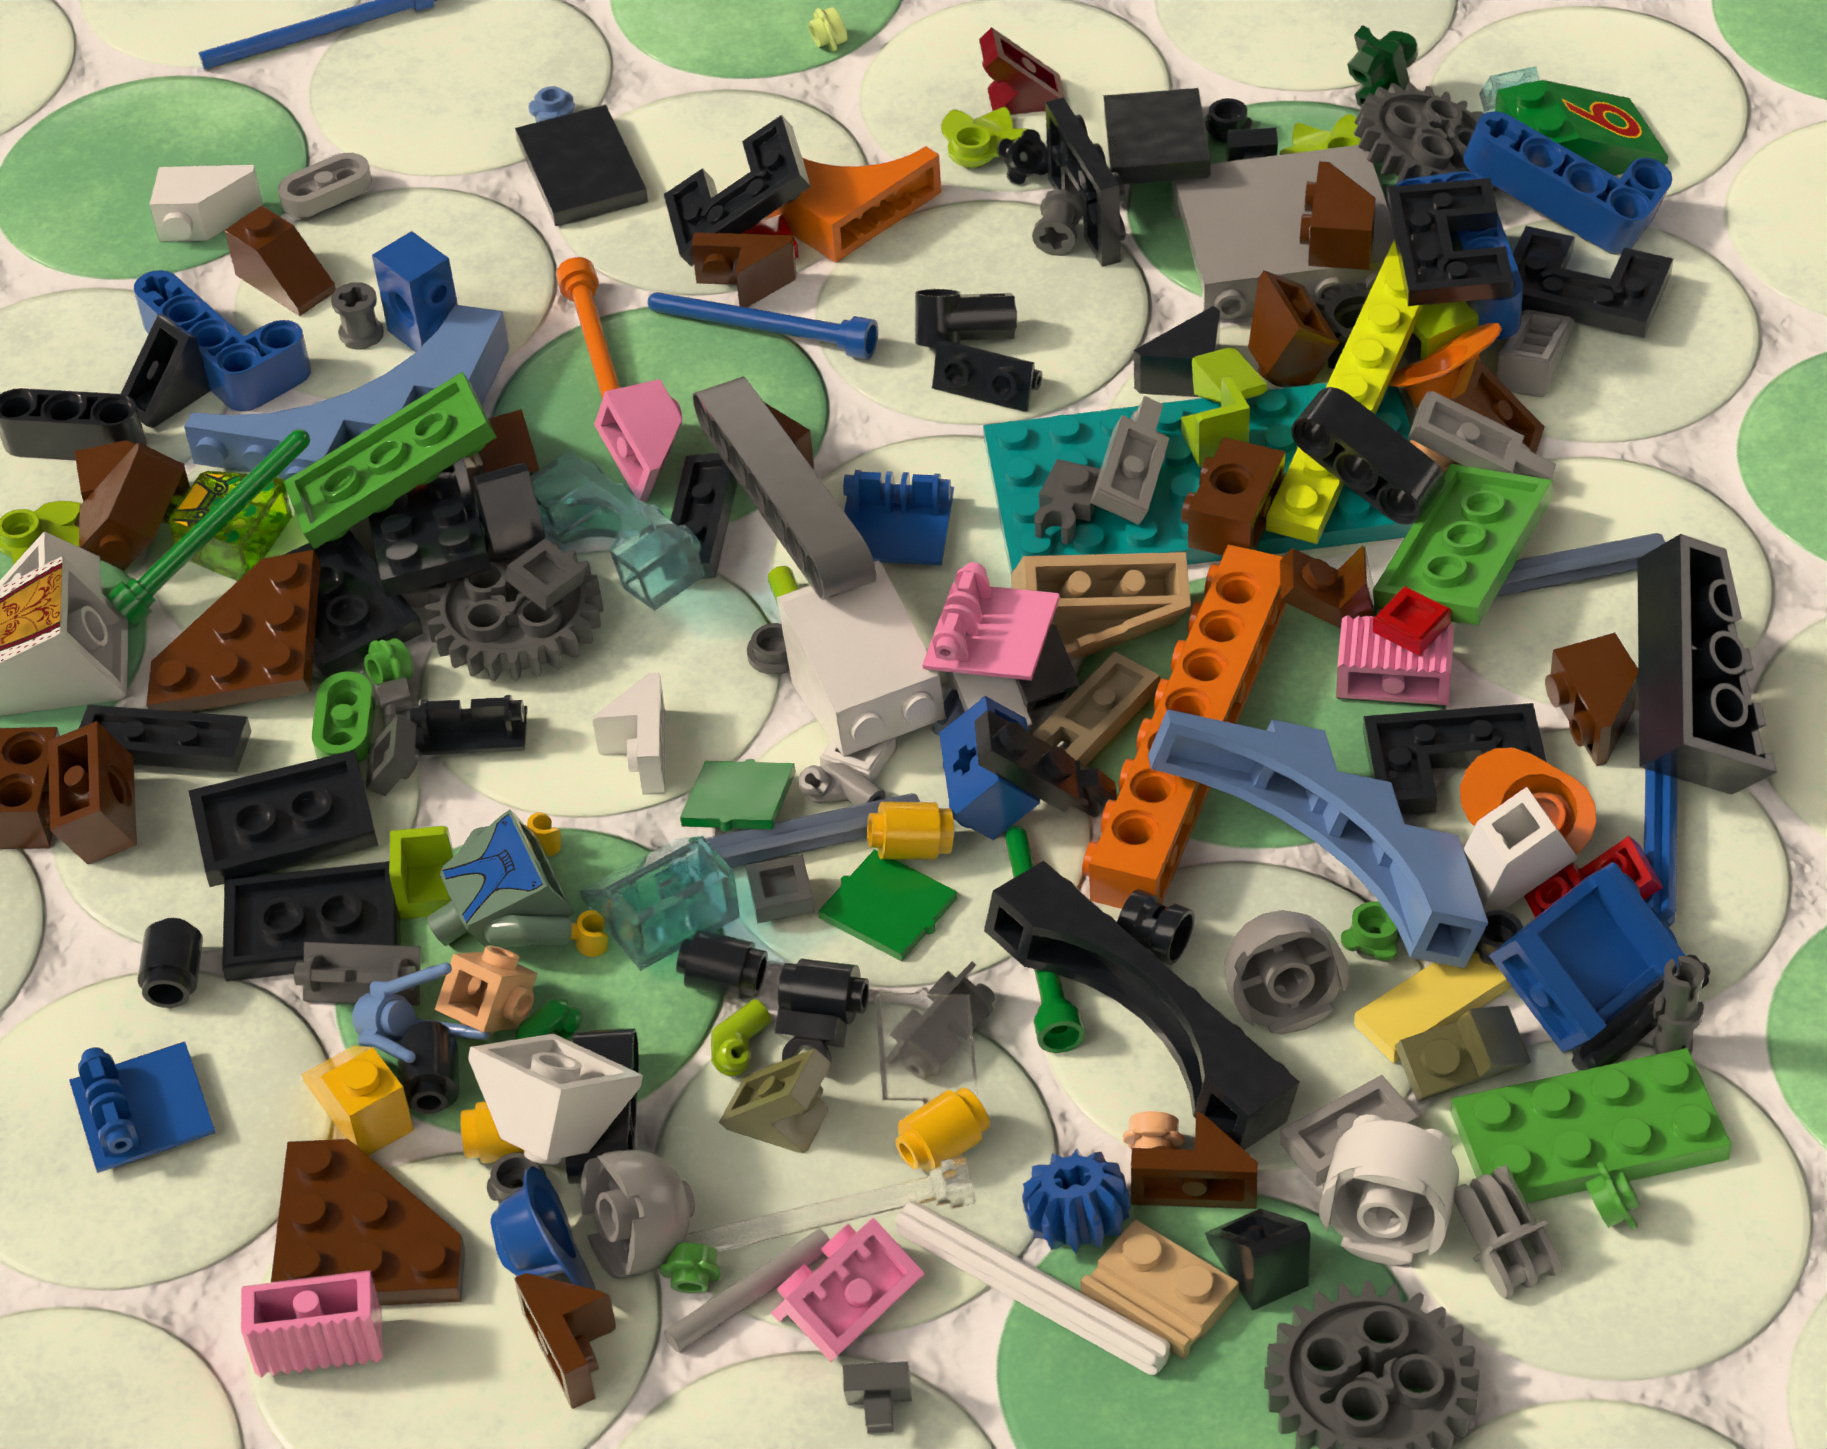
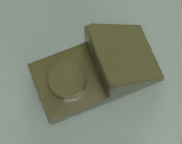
M1509 1006L1468 1010L1455 1022L1401 1039L1395 1045L1417 1102L1531 1063Z
M813 1048L744 1076L719 1123L729 1131L794 1152H806L828 1113L827 1105L820 1099L823 1094V1088L820 1085L832 1063L817 1049Z

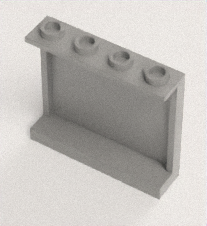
M1358 145L1212 163L1210 164L1211 176H1208V178L1172 181V209L1175 219H1182L1203 292V311L1215 306L1220 310V320L1253 316L1258 278L1264 270L1304 285L1315 304L1319 298L1325 299V293L1331 289L1339 294L1340 285L1348 284L1350 290H1357V283H1366V290L1371 291L1395 238L1389 209L1373 162L1367 160L1370 154L1369 151L1360 149ZM1319 161L1330 162L1376 198L1370 270L1308 266L1309 245H1300V226L1302 214L1312 213L1305 212L1304 210L1307 181L1316 182Z

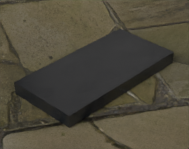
M1199 88L1103 95L1110 171L1112 173L1117 172L1120 175L1123 185L1200 179L1211 176L1210 156Z

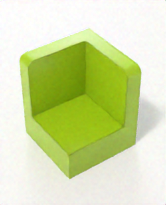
M1464 301L1424 305L1413 330V333L1421 340V359L1429 356L1460 334L1477 327L1478 314Z
M1233 376L1221 379L1220 408L1181 417V433L1198 467L1203 465L1207 456H1215L1224 437L1249 443L1250 407Z
M434 826L390 831L389 874L400 919L428 917L452 901L440 876L442 867L454 857L448 827Z

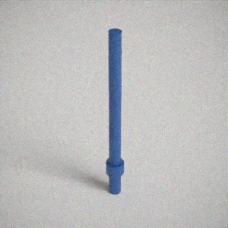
M373 0L198 52L202 67L206 70L414 8L416 12L434 7V2L439 0Z

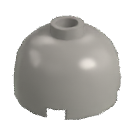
M1278 910L1263 913L1247 922L1234 936L1224 961L1227 990L1242 1018L1252 1026H1254L1253 1022L1265 1025L1272 1033L1286 1034L1306 1030L1322 1021L1335 1009L1331 1001L1338 995L1340 987H1342L1345 993L1349 983L1348 961L1332 933L1322 923L1308 914Z
M642 1150L607 1152L597 1156V1158L589 1159L585 1163L581 1177L580 1202L582 1215L594 1213L599 1233L587 1236L601 1267L612 1278L634 1277L658 1269L661 1264L666 1263L677 1243H684L689 1229V1218L693 1216L695 1211L694 1196L689 1184L686 1181H681L677 1172L659 1155Z

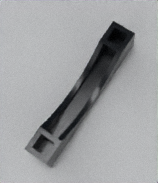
M1042 861L993 890L984 932L1024 967L1055 973L1086 984L1116 1000L1139 1017L1160 1038L1178 1064L1190 1094L1192 1113L1195 1119L1196 1112H1201L1243 1150H1246L1287 1122L1300 1081L1290 1074L1283 1064L1275 1061L1253 1042L1239 1026L1231 1023L1209 1004L1195 988L1186 984L1164 965L1152 951L1146 949L1120 927L1113 917L1104 913L1091 902L1070 880L1061 876L1049 864Z

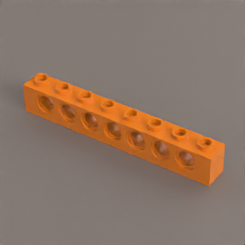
M1228 545L1220 564H1212L1210 566L1205 581L1203 603L1196 601L1190 613L1187 640H1178L1174 648L1170 679L1162 678L1158 684L1154 700L1155 713L1153 718H1144L1141 723L1137 737L1136 748L1138 752L1134 760L1127 758L1123 764L1119 778V796L1116 801L1109 799L1105 805L1101 819V837L1098 843L1091 841L1087 846L1082 864V874L1089 876L1090 901L1122 909L1131 893L1139 888L1157 896L1159 903H1163L1211 787L1194 780L1151 769L1148 759L1149 751L1167 709L1234 724L1238 723L1287 603L1281 601L1280 560L1283 556Z

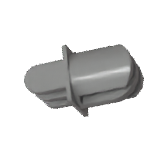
M1507 1165L1494 1169L1491 1176L1483 1174L1472 1179L1470 1187L1462 1184L1455 1188L1454 1202L1480 1251L1473 1259L1475 1262L1481 1261L1491 1283L1502 1298L1512 1296L1514 1293L1513 1287L1523 1283L1526 1287H1531L1537 1284V1276L1545 1272L1551 1276L1561 1272L1560 1259L1543 1228L1548 1224L1547 1221L1544 1220L1537 1224ZM1528 1238L1536 1253L1531 1258H1529L1521 1242ZM1500 1250H1505L1512 1267L1505 1269L1497 1253Z

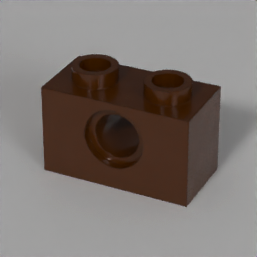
M1224 437L1215 456H1207L1204 460L1197 492H1189L1183 504L1181 521L1184 524H1188V547L1221 556L1224 555L1228 545L1256 550L1266 530V516L1285 477V451Z
M97 721L49 740L50 831L86 864H91L136 846L133 755Z

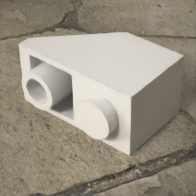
M1527 787L1478 820L1463 849L1485 913L1492 910L1503 911L1578 859L1554 822Z

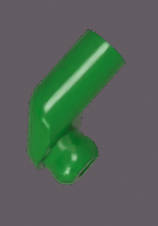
M560 998L551 999L521 1022L514 1040L548 1035L556 1032L562 1038H571L582 1022V1013L579 1009L568 1006V1000Z

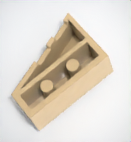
M1186 552L1023 556L1011 574L1012 589L1060 594L1051 624L1057 627L1071 662L1175 624L1191 606Z

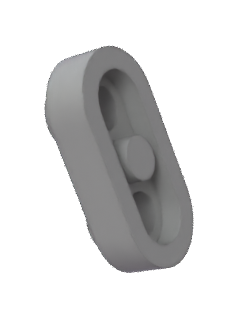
M340 153L286 176L278 186L282 209L291 216L310 218L349 199L359 197L372 184L368 160L357 153Z

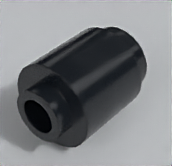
M166 918L149 925L144 932L137 980L142 989L143 998L152 1005L162 1008L182 1006L189 1000L190 995L197 988L203 936L189 922L180 918Z
M699 929L695 933L693 940L686 938L683 940L678 953L676 972L684 974V985L687 988L739 1000L743 998V995L757 997L764 981L768 953L765 950L756 949L755 943L752 941Z
M803 958L797 964H784L778 984L779 1009L836 1016L847 1024H852L856 1013L864 1014L869 999L868 978L861 977L858 965Z
M434 1021L415 1023L405 1031L404 1037L399 1044L414 1052L416 1058L412 1063L398 1059V1080L404 1088L408 1108L423 1114H434L451 1106L458 1099V1043L452 1036L450 1029L444 1024Z

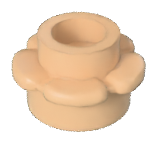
M1146 1111L1136 1113L1130 1117L1129 1130L1123 1134V1142L1128 1144L1130 1149L1153 1148L1157 1146H1169L1179 1149L1184 1144V1136L1179 1133V1120L1174 1115L1164 1112Z

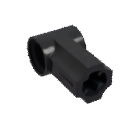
M925 289L915 292V344L919 346L937 347L938 339L960 344V340L1014 339L1015 330L1017 329V310L1015 296L1012 293L960 294L959 291L951 289Z

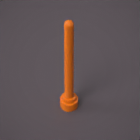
M573 257L559 265L556 271V278L561 294L575 304L603 399L605 391L618 389L620 385L593 298L599 286V280L594 264L589 259Z

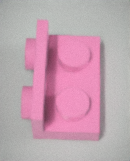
M874 1217L858 1232L848 1223L821 1248V1251L828 1259L819 1268L812 1272L806 1264H803L777 1289L784 1297V1300L771 1312L772 1316L780 1322L788 1315L830 1362L925 1274Z

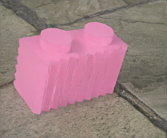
M1347 615L1342 618L1336 698L1449 705L1454 638L1453 624L1450 623L1419 656L1373 633V616H1358L1352 619Z
M371 1270L242 1286L241 1333L255 1374L261 1378L267 1372L273 1376L280 1371L288 1375L292 1370L301 1373L306 1367L313 1372L318 1366L326 1370L331 1364L339 1368L344 1362L352 1367L356 1362L365 1365L370 1359L377 1364L383 1358L382 1311L373 1283V1277L371 1276Z

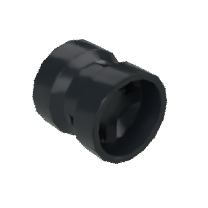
M1138 888L1126 900L1117 923L1142 946L1152 951L1160 961L1172 965L1181 957L1189 942L1195 916L1192 910L1176 903L1166 907L1159 903L1157 896Z

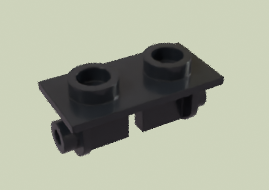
M938 339L932 388L1027 412L1031 390L1037 391L1040 388L1043 372L1035 369L1034 362Z
M505 695L501 698L471 699L469 709H462L460 700L429 701L428 699H422L420 705L410 706V721L417 723L415 748L419 750V756L525 750L528 708L524 706L523 700H513L512 695Z

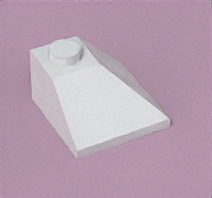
M555 1034L470 1047L468 1056L501 1139L523 1149L524 1156L527 1159L541 1164H558L561 1158L588 1153L639 1090L643 1078L642 1074Z

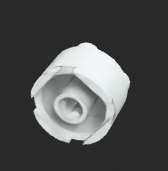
M1370 1114L1356 1118L1352 1128L1346 1131L1336 1144L1319 1204L1320 1220L1327 1232L1331 1225L1343 1237L1341 1243L1343 1248L1357 1257L1380 1264L1402 1265L1412 1263L1414 1254L1428 1249V1256L1436 1252L1445 1239L1454 1202L1455 1188L1459 1182V1167L1452 1154V1141L1446 1134L1436 1129L1424 1130L1408 1123L1384 1120L1379 1116Z

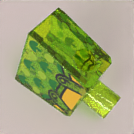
M208 470L199 474L185 496L174 493L161 522L170 525L174 543L176 544L248 474ZM276 477L190 562L238 581L262 558H265L293 517L284 479Z

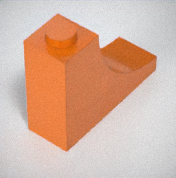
M925 146L905 157L868 166L828 165L802 157L811 187L801 193L794 201L786 203L766 218L783 214L793 236L836 263L941 193L939 154Z

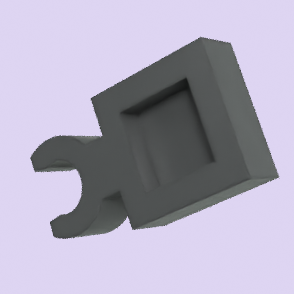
M1056 460L1039 493V510L1034 517L1035 537L1042 538L1046 529L1052 526L1061 527L1063 544L1068 545L1074 540L1076 536V518L1090 522L1097 508L1096 505L1090 502L1101 469L1064 460Z

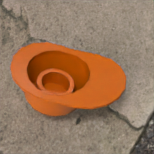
M1487 323L1460 334L1429 356L1396 371L1389 386H1404L1417 411L1420 402L1428 391L1431 392L1432 390L1450 399L1461 366L1476 358L1480 360L1479 353L1491 345L1500 335L1501 326L1498 323Z
M1516 748L1490 750L1478 756L1465 770L1460 785L1461 806L1473 826L1476 825L1478 820L1527 787L1576 855L1591 840L1597 823L1596 806L1587 788L1569 774L1531 753Z

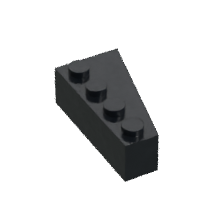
M1679 534L1637 559L1639 767L1733 795L1777 773L1773 753H1766L1763 750L1759 729L1766 726L1762 704L1753 703L1746 673L1754 669L1749 648H1744L1742 642L1738 639L1735 622L1742 619L1727 550Z

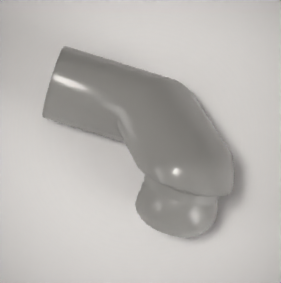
M831 763L821 766L811 765L800 773L798 780L799 788L807 799L818 803L849 800L854 805L885 799L884 790L844 763Z

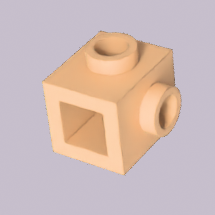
M488 945L482 952L453 954L450 962L452 971L445 977L435 1010L460 1021V1024L468 1025L483 1033L490 1032L489 1037L493 1036L495 1031L517 1029L532 1009L534 1002L532 989L538 973L519 965L520 957L516 953L497 946Z

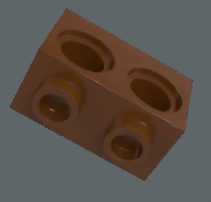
M57 727L0 728V849L50 848L53 833L50 831L48 741L60 736Z

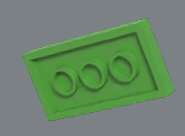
M463 372L457 374L284 481L303 535L314 549L327 541L339 539L353 525L373 513L386 510L397 498L418 485L430 483L438 477L441 471L457 461L479 453L488 442L496 438V434L473 386Z
M1450 464L1444 473L1445 483L1443 488L1421 517L1413 523L1373 588L1374 607L1383 609L1406 586L1452 609V622L1479 626L1554 497L1553 480Z
M1688 1048L1452 1098L1451 1115L1476 1178L1483 1174L1491 1176L1494 1169L1507 1165L1527 1203L1588 1190L1585 1182L1601 1175L1597 1163L1601 1161L1605 1163L1613 1176L1623 1171L1628 1180L1632 1181L1729 1160L1732 1146Z

